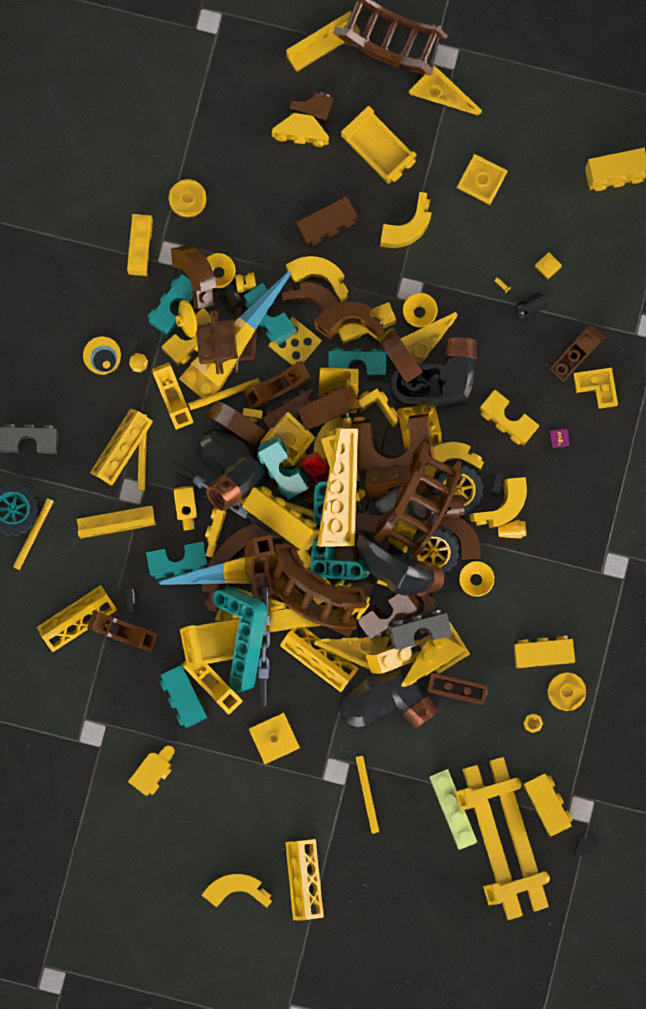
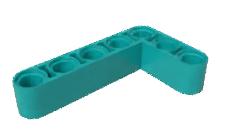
M320 482L315 487L313 522L317 524L316 527L320 529L326 495L324 489L328 482ZM317 536L311 548V572L325 578L358 580L368 577L370 571L365 562L335 560V546H325L326 550L323 553L321 546H317ZM321 563L324 565V572L320 570ZM339 565H341L343 569L341 574L338 572ZM357 566H358V567L360 568V570H361L359 576H358L357 573H356V567H357Z
M231 587L215 591L213 594L215 606L240 618L229 680L230 688L235 693L252 689L256 680L267 614L266 605L262 601Z

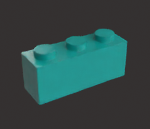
M182 665L161 675L162 680L159 682L164 691L168 690L171 696L168 698L172 708L176 707L179 713L176 717L181 726L185 725L188 728L207 719Z

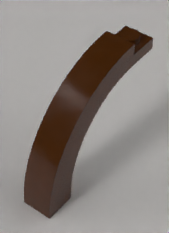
M251 524L229 537L214 554L208 567L235 560L245 551L246 543L249 539L271 535L272 541H285V538L274 530L269 533L257 524ZM203 584L202 591L209 593V596H206L205 607L211 613H218L219 608L213 603V594L215 591L221 590L222 584Z

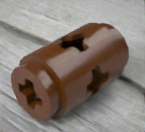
M442 494L430 495V497H425V499L438 505ZM453 494L443 517H459L464 515V496ZM425 508V516H430L431 518L434 512Z

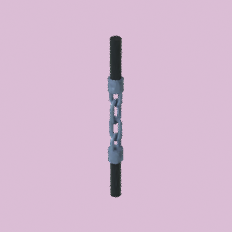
M174 460L171 462L170 467L192 481L198 488L201 489L204 486L208 489L209 486L205 484L206 480L195 475ZM237 503L241 506L239 510L233 506L230 507L234 512L245 519L248 518L267 532L271 533L273 531L272 528L244 509L242 503Z
M268 585L262 586L261 601L267 608L263 632L264 636L267 634V645L265 643L261 644L263 653L258 662V678H260L259 706L267 705L269 659L265 656L266 648L270 644V634L266 630V625H270V586ZM266 660V667H261V661L265 662Z

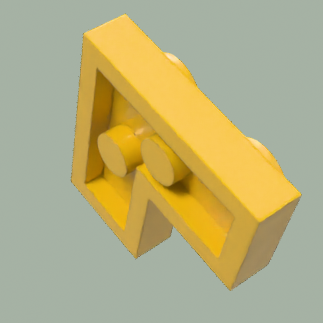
M612 367L573 374L576 393L595 390L598 409L618 405Z

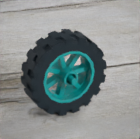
M6 484L5 487L0 486V503L3 501L8 507H0V512H7L3 518L0 517V534L3 533L9 537L14 535L15 537L20 536L21 533H27L34 526L38 514V503L34 498V494L29 492L24 486L23 488L19 487L18 484ZM14 498L13 503H9L6 499ZM17 499L22 501L24 504L17 506ZM26 507V511H27V512H26V515H25V514H23V513H21V512H19V511H17V510H20V509ZM18 515L23 519L16 522L15 516ZM8 517L12 518L13 522H7L5 520Z

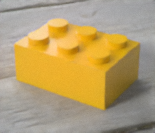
M645 148L589 159L585 171L590 190L601 191L605 190L606 186L621 187L626 182L632 181L633 184L642 182L646 178Z

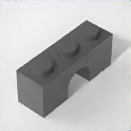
M4 424V427H0V452L20 453L21 442L26 438H32L36 440L38 453L58 454L59 431L54 429L52 425H43L42 428H35V425H23V428H16L14 424Z
M437 608L430 610L429 614H414L411 616V619L404 620L401 618L393 620L392 624H388L392 647L395 650L415 646L414 633L420 628H427L429 637L433 640L451 636L452 632L447 613Z

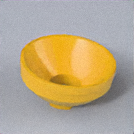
M221 253L212 254L207 257L213 271L216 268H222L225 272L222 278L215 277L216 288H223L233 281L236 272L232 259Z
M424 293L411 295L403 306L405 320L417 328H424L432 324L438 312L434 299ZM417 307H422L426 312L422 318H418L414 314V310Z
M471 562L462 569L459 582L467 594L475 597L483 596L494 585V573L483 562ZM472 575H480L482 583L478 586L473 585L470 580Z

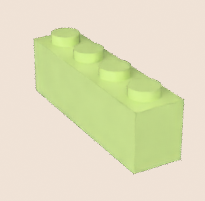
M448 769L430 776V781L457 848L460 850L477 843L465 810L460 811L455 794L457 791Z

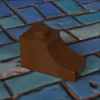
M320 92V94L315 93L307 101H292L290 112L311 115L316 121L326 124L333 105V98H330L331 96L324 92Z

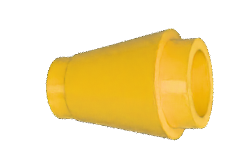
M517 520L498 526L499 537L522 539L523 536H527L525 521Z

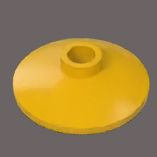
M183 300L179 304L176 323L182 328L187 337L193 338L197 332L195 313L187 300Z

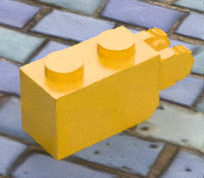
M414 640L415 646L395 650L391 645L366 654L370 672L385 673L414 662V659L419 656L421 651L412 653L411 648L419 645V640Z
M167 745L159 755L156 753L149 754L128 782L146 796L149 794L153 795L159 788L157 783L160 779L163 778L165 780L171 772L169 769L171 764L168 762L175 753L174 748Z

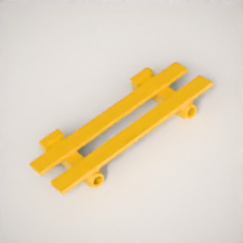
M504 757L489 761L495 784L484 787L478 765L463 769L468 788L457 791L455 794L460 811L473 807L475 809L496 879L495 884L483 886L488 904L503 903L507 919L511 920L523 916L516 893L528 890L534 911L549 907L542 886L549 882V875L545 871L538 873L514 794V790L521 788V782L518 778L510 779ZM498 795L524 877L512 881L488 802V798Z

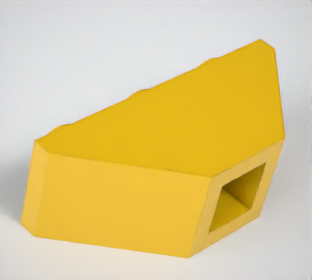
M293 113L272 129V137H275L278 141H287L289 139L294 140L298 144L310 142L318 147H323L329 143V136L311 115Z

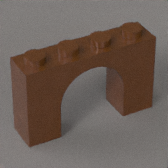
M429 414L409 416L410 445L405 452L399 455H389L378 448L374 438L372 419L353 421L351 429H358L357 470L366 472V469L410 465L412 453L423 441L429 444L428 453L435 459Z

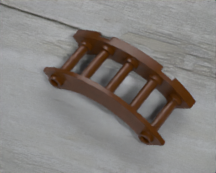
M354 0L356 4L347 25L343 28L335 27L333 31L335 36L349 45L352 43L360 47L359 51L398 68L404 65L410 67L411 72L431 76L434 69L428 65L427 59L436 37L447 38L448 36L442 31V27L436 24L427 25L410 20L383 8L372 0ZM362 7H365L372 14L363 35L359 36L354 32L353 28ZM378 16H381L391 21L382 45L377 46L371 43L369 38ZM401 25L411 29L402 52L396 54L389 51V45L397 26ZM417 33L429 35L420 58H409L408 55Z
M424 441L412 453L408 473L411 475L408 482L402 484L396 496V499H398L394 509L389 508L376 525L374 540L380 543L385 537L390 536L410 547V557L413 559L418 554L421 555L424 552L426 544L441 522L450 504L457 482L462 476V462L458 461L452 468L430 456L428 453L429 444ZM425 463L447 474L446 484L425 474V471H423ZM423 481L443 492L438 505L416 494L415 489L418 482ZM413 500L434 512L427 525L405 513V508L409 501ZM398 520H403L422 531L416 541L393 530Z
M292 543L274 545V552L278 563L276 567L269 568L272 588L277 596L294 612L314 623L336 629H356L357 626L352 613L354 609L366 608L367 606L363 588L340 585L337 587L326 583L327 580L319 577L314 572L310 573L303 566L304 562L297 554ZM295 584L306 592L305 596L294 587ZM312 597L326 602L324 607L312 602ZM333 605L345 607L346 610H334L332 607Z

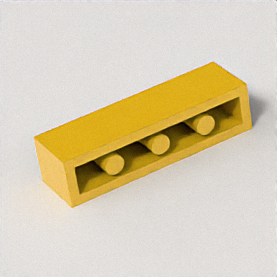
M264 486L253 487L242 507L300 550H309L319 534L320 529L316 527L317 524L310 519L303 518L301 516L302 513L297 509L289 508L286 505L287 502L282 498L274 497L270 489Z

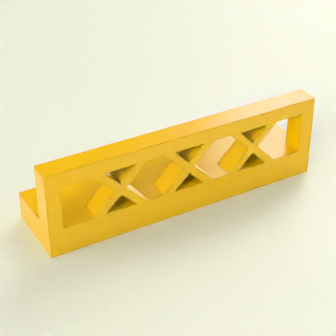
M351 11L286 50L287 58L296 72L345 43L335 36L333 31L335 27L343 28L347 25ZM355 24L353 28L354 32L356 34H359L360 30Z
M130 409L90 473L112 486L153 421L139 411Z
M153 506L77 519L78 536L80 538H87L156 525Z
M100 585L36 628L51 651L54 652L88 630L89 621H83L84 616L87 614L92 615L93 610L109 616L117 609ZM108 602L110 607L105 611H99L100 606ZM77 625L76 630L67 632L69 626ZM54 636H61L60 640L53 645L49 641Z
M307 628L291 629L280 646L338 691L342 692L359 668L349 660L320 647L319 649L313 648L311 643L321 639ZM298 630L304 635V638H300L294 632ZM326 655H331L335 661H330ZM342 666L347 667L352 672L347 674L342 670Z
M316 839L285 842L293 920L324 917ZM304 844H309L310 846L309 855L305 853ZM308 864L312 867L310 875L307 873ZM310 884L314 886L313 894L309 892ZM314 903L316 914L311 915V905Z

